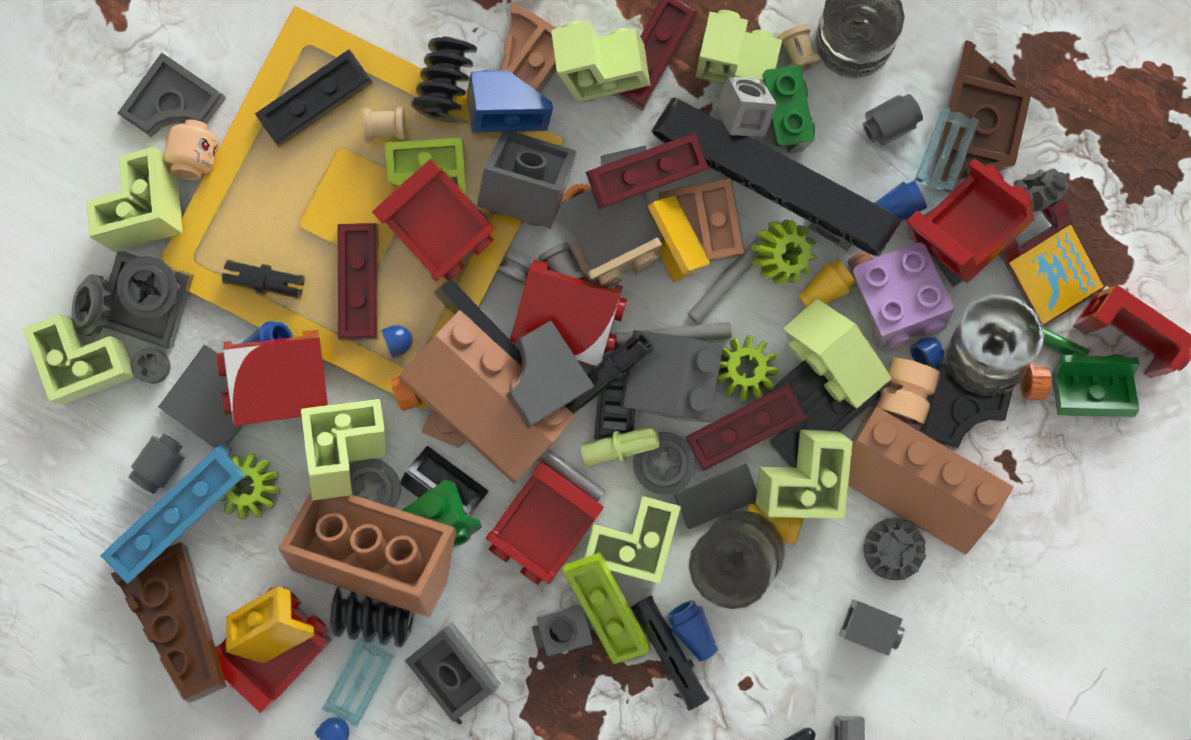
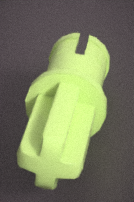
M652 426L623 434L615 431L611 437L582 443V458L587 467L615 459L623 462L626 461L627 456L657 449L660 446L659 435Z

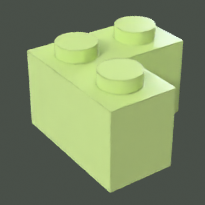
M719 10L718 13L710 12L695 78L721 84L725 83L727 76L763 80L762 74L764 71L775 69L777 66L782 40L774 38L772 33L763 30H753L752 33L746 32L748 20L741 19L740 15L736 12L729 10Z
M572 21L564 24L561 28L551 30L557 73L577 102L650 86L645 47L636 28H620L611 31L609 35L598 37L589 21Z
M155 147L119 156L121 192L87 201L89 237L113 252L183 234L178 176L170 172L171 167L165 162L163 153Z
M816 299L782 328L791 340L787 344L789 350L799 361L803 362L806 360L818 375L822 376L824 374L828 380L824 386L838 402L844 399L857 409L892 379L856 323L819 299Z
M61 314L23 328L50 402L65 405L135 378L129 354L122 340L109 336L84 346L73 319Z
M380 399L301 409L312 501L352 495L348 462L387 457Z
M800 430L797 468L759 466L756 505L768 517L845 519L852 441L838 431Z
M642 496L632 533L628 534L594 524L585 557L601 553L609 570L661 584L681 506Z

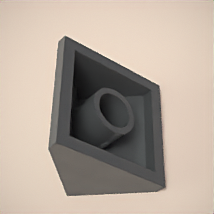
M453 622L405 660L452 722L492 694L501 684Z

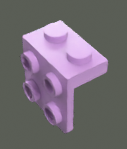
M923 243L912 244L859 264L854 268L853 277L875 324L872 339L877 350L887 346L890 350L898 349L911 341V337L925 333L926 336H932L947 328L946 324L949 323L955 308Z

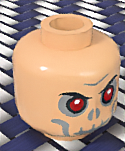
M185 120L184 124L175 125L170 128L163 158L167 165L171 167L170 172L185 179L198 180L201 178V175L212 171L218 139L212 132L207 130V124L197 120Z

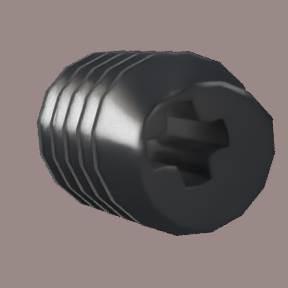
M448 36L437 37L428 42V49L431 53H427L424 56V64L427 67L420 71V78L424 82L416 85V93L420 97H415L411 104L417 112L432 120L456 123L457 120L448 115L449 111H460L462 106L452 99L453 96H465L466 93L465 90L456 84L457 82H468L470 79L467 74L460 70L461 67L471 68L474 64L473 61L464 55L465 53H476L478 48L462 39Z
M338 586L335 589L330 610V624L333 636L341 637L347 628L349 639L356 640L362 631L364 641L371 643L378 633L381 645H387L393 636L395 646L398 648H402L409 638L415 617L414 612L394 605L390 607L388 603L379 601L378 604H373V598L365 596L362 602L358 601L357 593L353 591L349 593L347 599L342 598L341 587Z

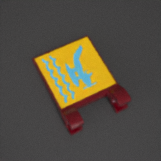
M1059 199L1053 205L1041 210L1044 217L1052 225L1051 227L1021 246H1018L1016 239H1014L998 254L1007 266L1037 324L1041 327L1106 287L1072 224L1070 210L1063 199Z

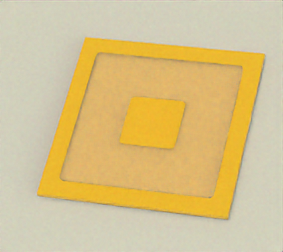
M294 6L216 152L212 171L204 175L182 216L183 234L171 237L160 259H164V262L169 267L194 275L189 290L190 293L258 327H261L268 321L282 322L291 330L293 337L303 336L302 331L318 330L323 360L394 395L391 380L401 374L454 314L433 293L447 281L444 276L435 282L431 278L432 274L391 228L386 223L382 224L372 213L377 206L399 187L388 182L385 152L386 142L399 141L397 138H374L372 142H366L363 130L364 108L371 107L372 111H396L397 107H404L406 120L405 141L462 137L464 142L467 196L476 206L484 168L502 132L472 133L467 90H465V96H453L452 100L462 106L460 111H449L448 115L457 120L456 123L440 122L420 114L412 107L411 103L415 97H420L416 93V85L424 82L420 78L422 68ZM350 49L373 83L278 147L255 113ZM548 130L516 132L562 146L565 141L564 138ZM478 207L496 228L489 234L494 241L478 256L473 251L469 252L461 260L465 267L451 280L480 307L497 273V269L501 266L504 255L508 252L523 220L507 215L494 214L490 210ZM377 223L379 340L338 339V224ZM230 259L260 267L261 264L272 266V270L304 275V286L288 283L289 287L303 290L302 296L298 300L271 292L262 295L257 294L255 289L223 284L222 273L239 275V272L224 269V265ZM392 325H400L407 328L412 334V345L405 354L392 358L381 330ZM422 400V405L417 407L426 411L428 405Z

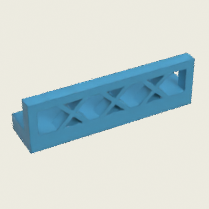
M225 442L207 455L100 555L127 584L246 475L228 457L233 450Z

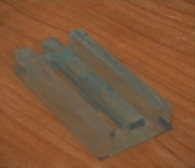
M943 106L938 114L914 180L951 193L954 190L979 119L973 117L971 119L964 117L965 114L950 112L949 108ZM946 121L952 122L932 177L928 176L926 173ZM960 126L965 127L966 129L947 181H941Z
M359 638L322 710L335 714L337 718L346 720L357 728L395 655ZM365 649L369 654L342 706L339 707L335 703ZM378 656L383 661L356 713L353 714L348 710Z

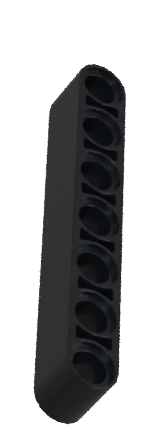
M670 99L651 129L653 135L664 143L696 132L709 168L731 178L733 181L873 256L880 257L901 223L893 213L761 142L749 136L730 135L723 122L679 99Z

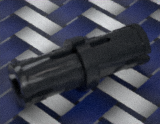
M230 259L224 265V269L239 272V275L222 273L223 284L255 289L257 294L262 295L271 292L298 300L302 296L303 290L289 287L288 283L304 286V275L272 270V266L261 264L260 267Z

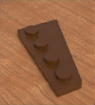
M179 542L168 547L128 584L116 572L111 573L113 580L121 587L125 594V600L131 611L136 613L143 625V631L149 642L154 644L161 656L160 661L183 700L192 703L227 687L186 545Z

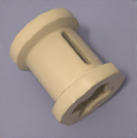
M809 25L796 26L777 37V39L782 40L781 45L785 48L790 66L801 65L802 72L822 62L821 56L815 54L808 34L811 30ZM796 44L800 45L803 55H799Z
M365 107L363 111L365 141L372 142L374 138H397L399 142L405 141L406 120L404 107H397L396 111H372L371 107Z

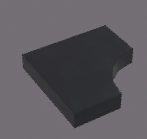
M940 363L937 365L936 370L941 375L935 393L929 395L928 402L930 403V408L925 423L921 426V433L942 445L959 448L964 435L976 424L985 421L1006 420L1015 383Z

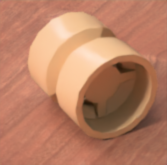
M894 357L888 369L892 379L888 381L890 383L889 387L881 390L876 406L901 421L922 426L925 423L930 408V403L926 398L928 395L935 393L941 373L927 365Z

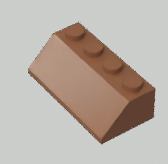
M461 310L445 324L397 377L513 484L553 444L576 417L564 406L530 428H527L506 396L517 385L522 373V366Z
M877 406L868 410L851 439L852 452L848 486L965 555L996 520L1014 488L1009 483Z
M310 492L281 543L279 551L292 571L430 618L447 584L456 531L454 527L355 495L312 501V494Z

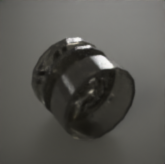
M826 0L815 37L817 53L821 56L825 66L838 75L850 78L870 76L882 69L891 57L902 32L905 15L901 0ZM858 33H860V34L862 35V36L858 35V36H856L855 38H853V37L850 36V34L853 35V36H855V35H857Z
M990 294L976 299L965 310L946 349V363L953 379L965 390L980 396H998L1011 391L1023 379L1040 352L1044 341L1042 324L1034 310L1023 301L1009 295Z
M746 510L727 513L713 523L698 539L691 550L689 571L693 585L703 598L715 606L731 610L750 606L763 596L783 567L785 547L782 536L775 525L759 513ZM741 548V552H736V549Z

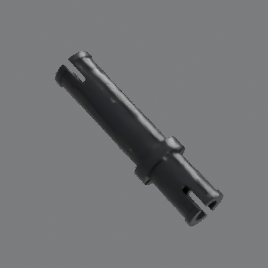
M636 331L632 337L615 351L609 350L602 357L603 361L587 373L594 387L565 405V407L575 414L614 381L627 377L630 374V368L646 355L653 352L652 344L645 347L650 342L646 335Z
M650 595L631 606V610L634 611L649 641L667 670L665 673L667 680L673 681L687 706V710H693L707 702L710 697L704 691L692 669L695 666L691 659L687 660L671 629L654 602L653 596Z

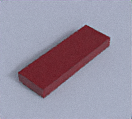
M660 0L640 36L645 47L650 86L613 95L643 111L694 21L698 10L680 0Z
M695 132L585 173L598 209H602L706 171L709 168Z
M377 223L338 224L339 340H379Z
M789 383L686 436V439L701 468L705 471L808 417Z

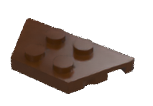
M965 40L962 44L930 179L931 184L967 178L970 174L968 164L973 159H976L984 166L990 164L998 171L1012 168L1016 163L1032 91L1020 81L1010 78L1007 71L997 62L991 63L975 50L976 45L971 41Z

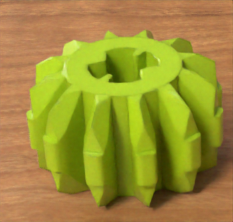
M785 219L782 223L778 221L769 222L768 231L760 230L756 232L761 243L760 245L753 244L750 248L752 251L759 252V256L751 263L755 267H762L760 276L763 279H772L774 284L784 285L787 281L795 284L800 282V273L806 275L812 273L807 263L808 260L813 261L818 258L816 254L810 252V248L817 241L814 238L807 237L809 229L806 226H796L794 220Z
M751 335L745 337L744 348L741 347L736 337L731 338L729 342L733 353L723 347L721 357L727 362L720 361L719 370H723L725 373L718 376L717 384L729 381L730 385L724 391L726 396H730L735 388H739V401L744 402L746 400L748 389H750L752 396L756 400L760 399L762 392L759 385L767 390H771L774 387L772 381L765 377V375L777 376L779 374L778 368L767 366V363L774 361L777 355L776 353H769L763 356L761 352L767 346V342L764 340L758 344L756 349L752 348L753 337ZM741 359H746V364L750 361L754 364L755 369L750 372L751 378H745V373L742 376L738 374L736 369L741 365Z
M248 453L244 463L239 456L234 455L231 457V460L246 475L217 502L228 500L223 510L224 513L232 514L237 509V516L240 520H246L250 511L255 518H260L263 516L261 504L271 509L275 506L274 501L268 497L269 493L280 494L281 492L280 487L270 486V482L276 480L279 477V473L272 471L265 474L269 468L270 461L262 459L256 465L257 459L255 454ZM243 479H253L254 483L250 484V486H254L252 494H241L240 490L244 489V487H240V483Z

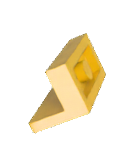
M676 196L656 200L648 205L664 240L660 241L662 246L659 255L674 283L683 280L710 264Z
M280 586L273 588L226 616V652L259 663H266L314 636L313 626L291 619L290 590Z

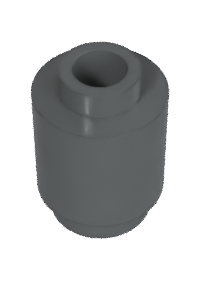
M907 94L903 97L897 95L865 113L866 121L863 122V129L871 142L877 141L880 145L885 146L916 129L917 123L923 120L922 111L912 95Z
M164 433L161 438L152 436L131 465L133 471L128 477L143 489L155 494L159 487H165L184 460L185 456L180 452L183 445Z

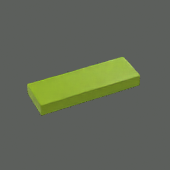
M601 553L565 564L563 574L612 663L617 664L648 654L650 644Z

